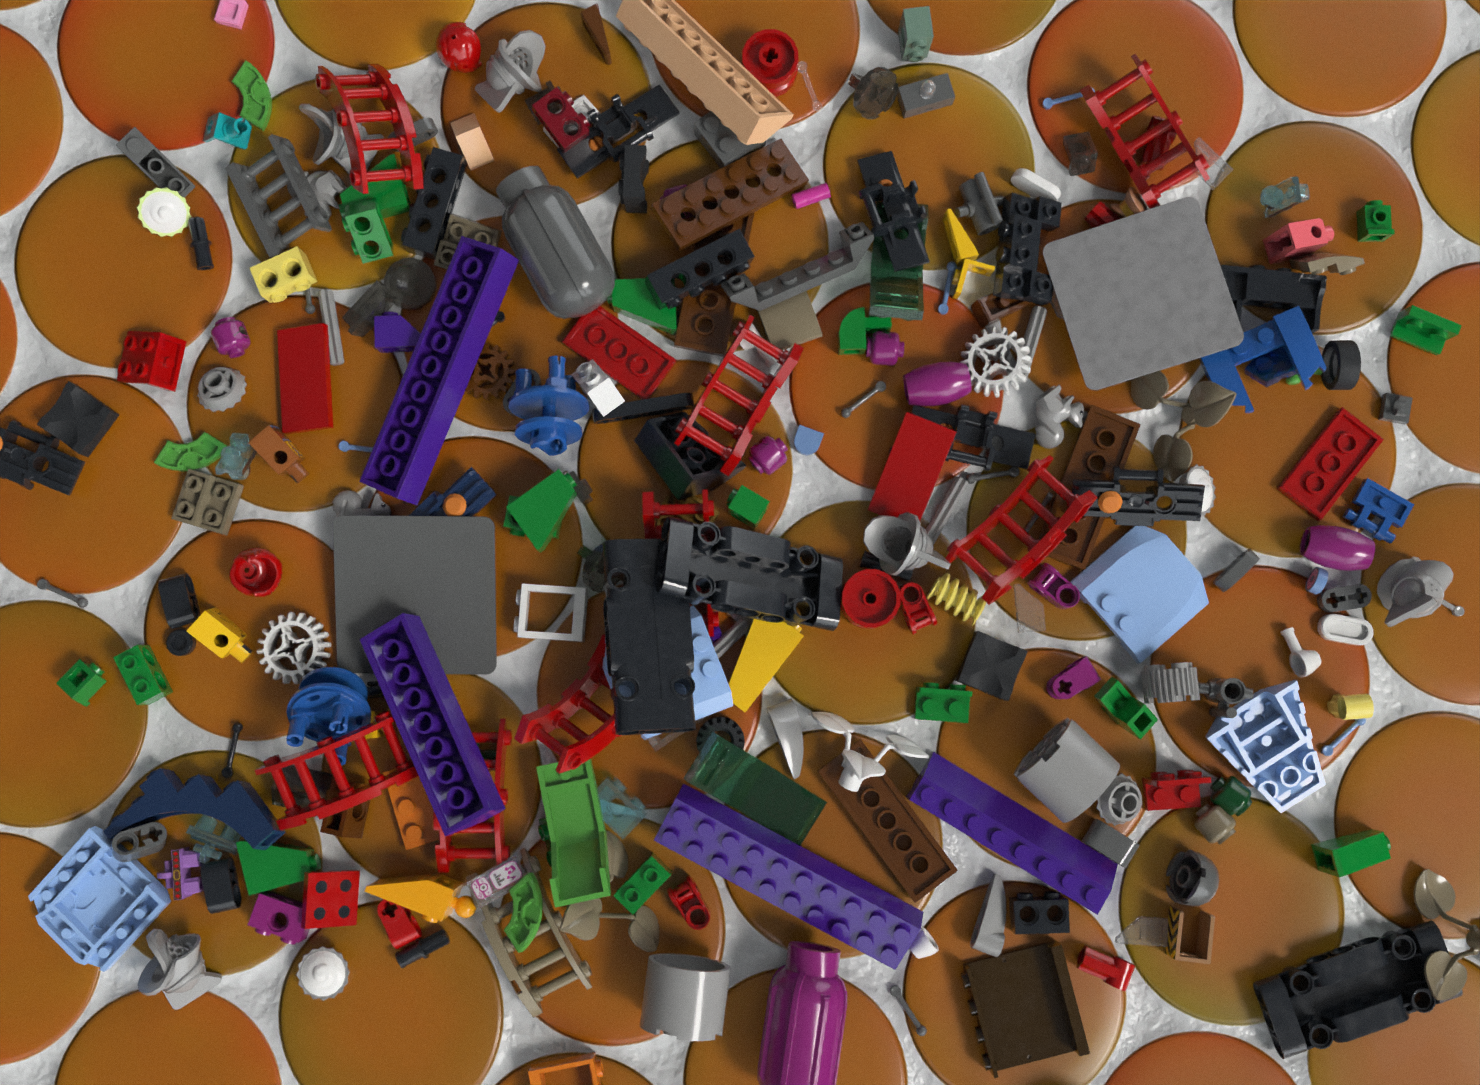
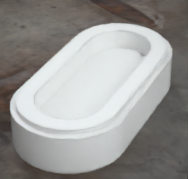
M1016 169L1011 177V182L1016 188L1033 198L1042 196L1058 201L1061 195L1056 185L1028 169Z
M1328 614L1321 617L1317 624L1319 635L1329 641L1351 645H1365L1373 637L1371 624L1360 618Z

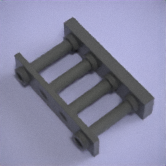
M273 134L268 138L274 149L253 165L248 167L233 162L225 168L269 258L290 250L289 244L311 228L326 232L332 230L328 222L329 216L320 206L294 154L295 148L288 139ZM277 160H280L285 172L260 189L255 180L256 175ZM291 182L297 195L271 212L266 203L267 198ZM302 205L308 218L282 235L278 227V221Z

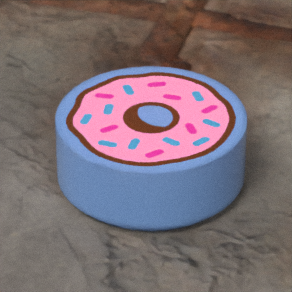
M1315 567L1307 579L1306 591L1316 595L1319 594L1327 583L1328 571Z

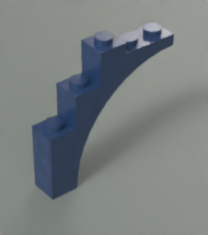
M162 768L152 771L146 777L147 780L139 786L145 795L136 798L131 803V807L123 814L114 817L110 825L103 831L108 839L113 840L122 831L170 816L203 814L222 821L233 828L253 849L266 850L286 833L285 830L279 829L276 817L250 783L237 780L228 784L222 792L212 777L198 774L189 778L183 785L174 771Z

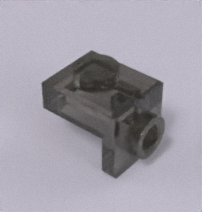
M572 471L569 474L577 484L574 490L585 506L593 500L589 495L593 490L585 478L580 481L576 473Z

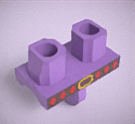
M189 847L171 850L172 860L164 861L165 871L158 872L157 879H165L166 889L173 888L174 900H181L192 896V894L204 891L202 878L191 877L190 867L202 865V851L189 850Z

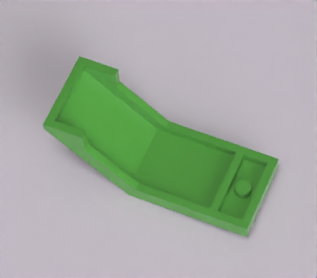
M592 759L584 762L574 770L571 769L560 774L556 772L558 762L536 767L551 841L552 878L549 880L555 908L611 895L607 834Z

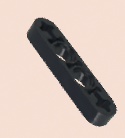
M680 393L620 404L604 417L597 408L592 409L594 424H605L684 411L694 407V399L692 393Z

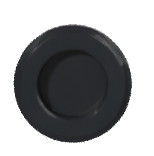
M174 630L167 637L166 646L173 655L186 656L195 649L196 638L190 635L187 630Z

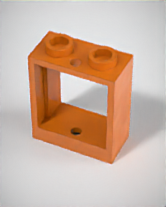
M596 1052L532 1064L528 1070L530 1085H546L544 1073L589 1064L592 1085H601L600 1077L604 1076L602 1060H597Z

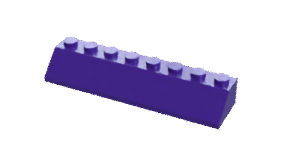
M402 613L361 638L360 642L444 835L449 836L484 822L505 810L506 808L420 616Z
M932 752L907 794V799L1098 915L1111 893L1118 866L1117 863L945 758Z

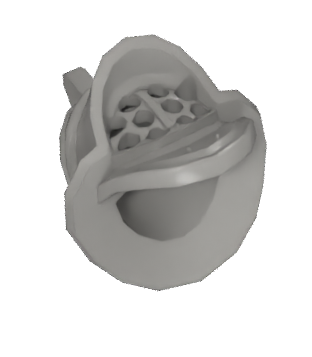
M526 30L520 31L509 42L501 39L495 54L491 55L487 61V80L477 84L475 91L498 113L505 108L513 95L524 93L525 88L538 93L542 90L537 74L546 47L542 36L534 31Z
M300 104L299 110L310 117L320 129L313 162L320 165L332 157L349 174L351 164L342 127H339L334 109L326 112L322 108L318 109L310 104ZM357 123L361 140L384 139L381 134L368 135L362 123ZM378 150L363 151L366 170Z
M909 512L899 515L898 518L881 515L872 518L864 528V544L871 553L879 558L881 569L889 575H898L904 569L908 571L926 565L928 561L945 569H949L951 565L940 553L933 550L931 537L927 534L926 529L921 527L917 515Z
M1414 556L1410 559L1399 560L1389 566L1380 577L1377 585V594L1383 606L1390 610L1384 621L1388 627H1392L1408 618H1420L1432 614L1441 606L1444 592L1453 580L1454 574L1451 568L1444 562L1436 560L1422 561Z
M153 929L146 936L148 946L155 956L140 975L137 985L142 994L147 996L156 995L162 990L172 1008L178 1010L221 983V974L206 972L205 960H203L202 952L200 951L201 937L199 934L192 933L181 936L175 934L168 939L161 929Z

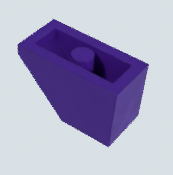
M384 312L382 316H374L375 348L380 353L414 351L420 333L396 312Z

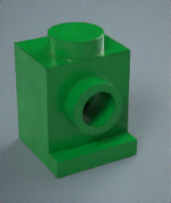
M1373 200L1367 202L1365 206L1356 212L1358 242H1384L1395 234L1394 229H1392L1391 205H1383L1382 200Z
M79 659L56 684L73 700L87 707L90 704L88 700L107 681L102 677L105 671L94 662L87 664Z

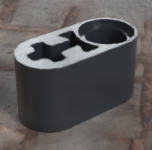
M184 573L159 580L158 589L168 625L174 629L194 623L201 614L194 585L189 574Z
M228 857L203 863L201 865V878L208 911L211 914L240 908L242 897L233 858Z

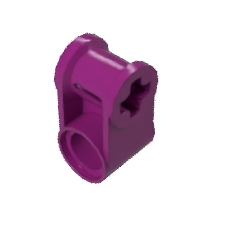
M1043 562L1041 565L1042 569L1033 580L1029 579L1027 584L1036 593L1046 598L1059 609L1065 610L1075 606L1080 599L1077 587L1065 579L1054 567ZM1061 590H1067L1071 594L1072 598L1069 604L1060 600Z
M1084 656L1051 677L1047 682L1046 690L1054 699H1069L1096 684L1101 678L1088 657ZM1059 683H1065L1063 692H1058L1057 690L1060 687Z

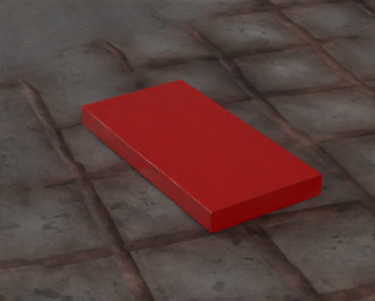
M601 306L579 317L562 340V344L589 362L593 359L607 376L641 400L652 397L677 362L671 355Z
M319 323L277 330L282 433L294 434L334 428L328 325Z
M1341 407L1335 412L1276 489L1315 520L1320 521L1384 439Z
M906 412L868 510L878 515L894 516L897 518L899 515L909 512L917 515L921 522L957 431L913 413Z

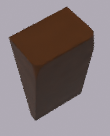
M596 3L581 11L582 24L605 63L610 65L612 62L599 6Z
M993 293L977 299L971 305V309L980 327L984 328L1030 306L1031 303L1023 300L1003 299L993 296Z

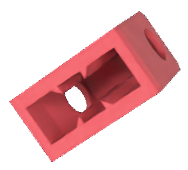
M1320 218L1288 223L1263 240L1269 263L1274 264L1313 253L1328 244V241L1333 240L1334 230L1329 225L1324 226L1323 220Z

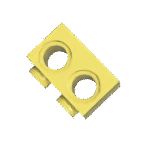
M294 247L250 267L260 295L270 303L281 302L287 298V295L296 291H305L311 287V284L318 282L307 255L298 247ZM300 267L299 274L293 276L294 270ZM277 278L275 285L269 287L271 280Z

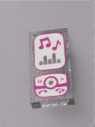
M515 855L466 883L479 908H482L509 893V889L522 879L526 873Z

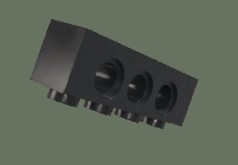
M433 147L431 155L428 154L424 162V169L426 171L423 177L424 189H416L418 196L416 202L412 203L409 209L410 221L408 228L405 227L401 235L402 245L408 253L433 260L436 259L440 240L444 239L449 217L453 212L466 171L467 162L463 155ZM438 176H446L442 183H435V179ZM430 200H438V204L435 207H427ZM423 224H431L428 231L419 232Z
M738 229L648 274L645 284L659 310L665 307L672 309L682 303V298L688 295L691 298L696 297L705 291L704 287L712 283L714 286H717L726 281L729 274L736 272L738 275L745 272L751 267L750 264L755 256L741 230ZM721 255L726 256L730 264H721L717 257ZM694 268H704L707 275L703 277L698 276ZM675 278L682 280L684 287H674L671 280Z

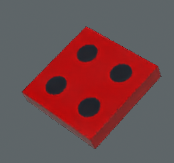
M360 870L305 872L301 928L314 929L357 925Z

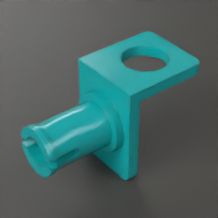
M218 112L208 118L203 141L208 143L217 139L245 150L248 147L252 126L246 119L242 121L243 118L235 119Z

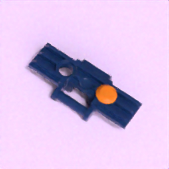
M471 467L443 494L437 491L433 492L408 516H475L497 494L477 471Z

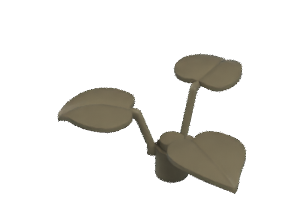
M1157 371L1132 379L1131 395L1135 404L1142 409H1153L1158 405L1159 401L1163 404L1183 408L1181 417L1187 423V426L1177 431L1173 437L1168 434L1161 435L1157 439L1153 450L1157 468H1163L1164 477L1174 482L1188 470L1193 458L1190 444L1184 439H1179V437L1188 430L1194 429L1196 424L1201 427H1211L1217 424L1229 411L1237 393L1215 382L1202 381L1197 383L1191 390L1189 395L1190 404L1188 402L1182 403L1168 400L1162 397L1169 389L1168 380L1161 371Z
M606 831L610 882H612L614 876L618 879L625 877L628 870V855L618 837ZM598 898L570 904L564 912L559 930L581 940H591L596 937L600 926L599 918L629 919L632 922L629 924L628 933L633 943L646 952L657 950L659 944V923L655 913L647 906H641L634 915L628 913H602V902Z
M1425 869L1420 873L1414 885L1413 897L1418 911L1427 919H1435L1441 915L1443 919L1470 930L1466 936V943L1470 947L1469 950L1455 954L1453 957L1445 951H1436L1428 956L1424 965V975L1431 994L1436 1000H1447L1458 994L1466 983L1467 970L1465 966L1457 961L1460 958L1477 955L1480 952V929H1478L1477 925L1468 924L1446 914L1447 911L1454 907L1455 891L1444 877L1432 872L1430 869Z

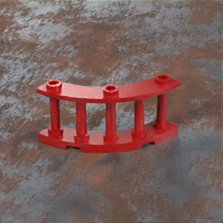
M1135 53L1131 58L1137 66L1136 69L1101 92L1099 90L1094 92L1089 84L1080 91L1102 129L1108 126L1105 133L1130 173L1129 175L1149 209L1161 206L1157 200L1161 197V193L1195 172L1199 171L1205 182L1209 180L1210 177L1205 169L1210 166L1202 153L1196 155L1179 127L1183 122L1177 111L1170 112L1149 76L1154 72L1147 60L1140 61ZM1143 77L1152 93L1116 116L1113 114L1109 117L1103 108L1106 100ZM1158 102L1167 118L1134 140L1124 142L1117 131L1121 128L1120 125ZM1173 127L1181 143L1148 164L1138 166L1132 157L1136 154V150ZM1186 151L1188 152L1193 162L1156 185L1154 183L1148 184L1146 180L1150 178L1151 173Z
M368 64V72L366 74L334 76L324 66H318V74L315 77L316 87L319 93L333 107L339 127H342L350 158L351 170L349 178L353 188L363 194H368V182L402 180L404 185L412 189H424L420 153H415L412 138L417 137L413 120L398 84H392L389 80L391 74L379 64ZM342 86H368V88H342ZM379 98L386 109L353 112L348 100ZM389 121L396 135V138L361 140L357 123ZM397 149L400 152L402 164L400 169L366 171L363 151Z
M749 315L745 323L740 321L732 333L735 339L714 373L710 371L707 373L701 384L705 387L687 420L682 418L675 430L679 435L674 444L679 446L686 435L721 456L720 459L724 463L720 472L727 476L732 473L740 462L753 436L751 433L757 423L761 422L771 404L770 400L776 390L782 387L798 363L804 349L794 343L790 351L786 349L783 351L749 330L755 318ZM742 339H745L778 360L777 363L780 366L774 375L770 373L768 375L733 354ZM727 363L762 383L761 387L765 389L758 401L755 399L750 400L718 380ZM712 389L746 409V413L749 416L743 426L741 424L737 426L703 405ZM697 415H701L732 434V438L735 439L732 447L729 445L726 447L694 428L692 424Z
M1051 455L1042 460L1036 459L1027 469L1029 473L1002 505L997 504L990 511V517L961 540H954L947 548L949 553L945 558L951 563L960 558L986 583L985 587L987 590L981 598L988 605L1007 593L1012 588L1009 584L1017 577L1024 579L1067 536L1065 530L1073 521L1078 523L1097 499V496L1090 490L1082 495H1074L1046 469L1054 459ZM1039 479L1067 502L1066 506L1068 509L1062 517L1056 518L1029 493ZM1021 500L1049 525L1048 529L1050 531L1041 540H1035L1008 515ZM1000 522L1028 547V553L1019 561L1017 559L1013 560L987 536ZM979 542L1006 567V572L999 577L997 575L993 576L968 550Z
M702 490L703 503L660 505L659 502H654L653 492H642L645 539H661L662 526L656 525V519H659L660 516L703 514V522H709V516H714V500H708V490ZM701 534V537H704V540L707 541L706 537ZM696 585L697 591L702 593L701 588ZM707 604L708 614H701L705 625L708 624L709 636L714 637V627H719L718 611H713L711 604Z
M605 634L602 635L594 654L587 664L590 669L581 681L576 678L561 694L562 699L555 705L551 706L548 703L536 711L522 715L514 737L520 744L539 740L559 755L560 760L556 768V772L559 774L578 768L581 764L601 752L616 737L621 736L615 733L614 714L611 716L589 699L601 685L611 690L602 668L606 647ZM579 709H585L604 724L588 735L568 720ZM555 728H562L578 742L565 747L548 733Z
M390 710L374 716L375 721L335 739L332 736L323 738L316 742L317 746L282 758H280L279 754L269 757L263 761L264 766L254 770L256 775L268 772L272 774L286 807L284 811L285 816L276 820L280 830L304 825L307 823V818L318 816L320 820L381 795V790L393 784H396L398 787L419 776L414 764L406 758L392 724L395 720ZM380 728L383 729L397 763L395 766L396 770L385 776L383 773L380 774L365 738V735ZM355 741L370 777L368 784L354 789L353 786L350 787L335 751V748ZM323 753L340 791L337 797L326 801L324 797H320L305 761ZM295 765L310 801L308 806L301 808L300 804L297 805L282 768Z
M500 718L499 732H472L476 743H497L496 760L484 761L489 771H495V786L503 804L507 805L508 788H504L506 751L507 746H511L512 730L507 729L506 718ZM433 810L434 830H439L440 842L435 843L438 873H449L451 861L456 859H496L497 868L503 866L505 862H509L510 845L505 843L504 810L494 815V822H481L456 832L495 833V848H456V845H452L451 841L453 834L449 836L444 835Z

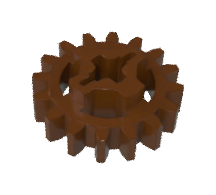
M485 343L484 349H482L475 365L474 374L470 377L465 391L468 394L474 391L475 399H479L483 395L486 401L490 400V395H494L497 400L500 399V391L507 393L506 385L513 384L510 376L516 375V371L509 368L514 365V361L507 359L509 356L508 352L505 350L500 353L498 345L491 349L489 344ZM484 356H492L490 359H480ZM480 366L490 370L494 379L484 374ZM504 367V374L502 379H500L499 371ZM485 385H493V386H494V387H492V388H487V389L482 388V387L485 386Z

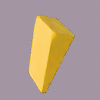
M947 209L942 220L954 262L959 266L962 265L965 258L976 261L979 256L977 249L953 211Z

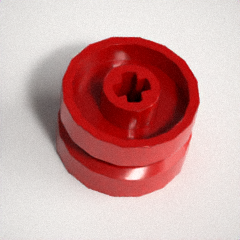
M764 29L754 33L746 41L742 50V65L775 97L785 94L794 85L799 62L798 49L794 40L786 33L777 29Z
M865 569L855 573L844 583L841 591L840 608L844 617L851 624L862 629H874L887 624L896 616L900 607L901 593L897 583L889 574L878 569ZM868 594H873L872 598H875L874 603L869 604L866 602Z

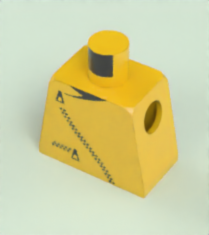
M216 607L205 610L187 630L190 635L222 659L231 654L239 662L243 663L253 652L242 643L247 635ZM223 635L227 636L228 644L224 642Z

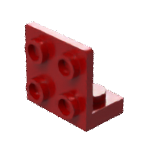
M128 331L123 342L124 349L121 362L118 365L117 381L147 384L166 391L175 392L187 341L161 332Z
M1177 770V775L1165 771L1150 772V777L1142 778L1145 810L1201 807L1199 784L1211 783V777L1203 776L1202 771Z

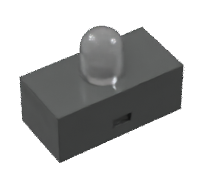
M948 73L900 86L896 94L904 119L952 105L955 99Z

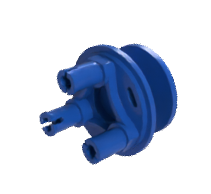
M550 356L548 358L549 378L546 379L544 385L532 387V372L529 369L516 370V389L514 395L509 400V410L515 416L524 419L515 426V436L520 441L530 444L531 449L537 447L549 456L565 452L567 445L573 444L582 438V427L574 422V420L584 417L589 411V401L576 391V380L572 375H565L566 359L562 356L559 357V361L558 356Z
M336 667L319 668L306 674L300 682L299 690L292 695L288 702L287 717L290 724L286 738L287 744L299 747L303 744L304 737L316 742L328 736H332L335 739L369 724L371 721V709L367 702L368 690L363 680L348 670ZM351 742L335 748L341 765L346 763L348 746H351Z

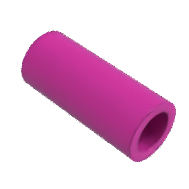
M826 182L792 194V200L796 209L831 197Z

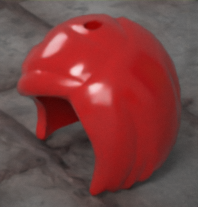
M450 22L439 31L435 42L436 52L447 68L456 72L469 73L482 66L481 61H479L481 55L479 37L471 28L467 27L466 23Z
M259 547L250 548L240 552L234 558L229 571V578L232 585L241 593L247 596L266 597L271 595L281 582L283 567L280 559L269 550Z

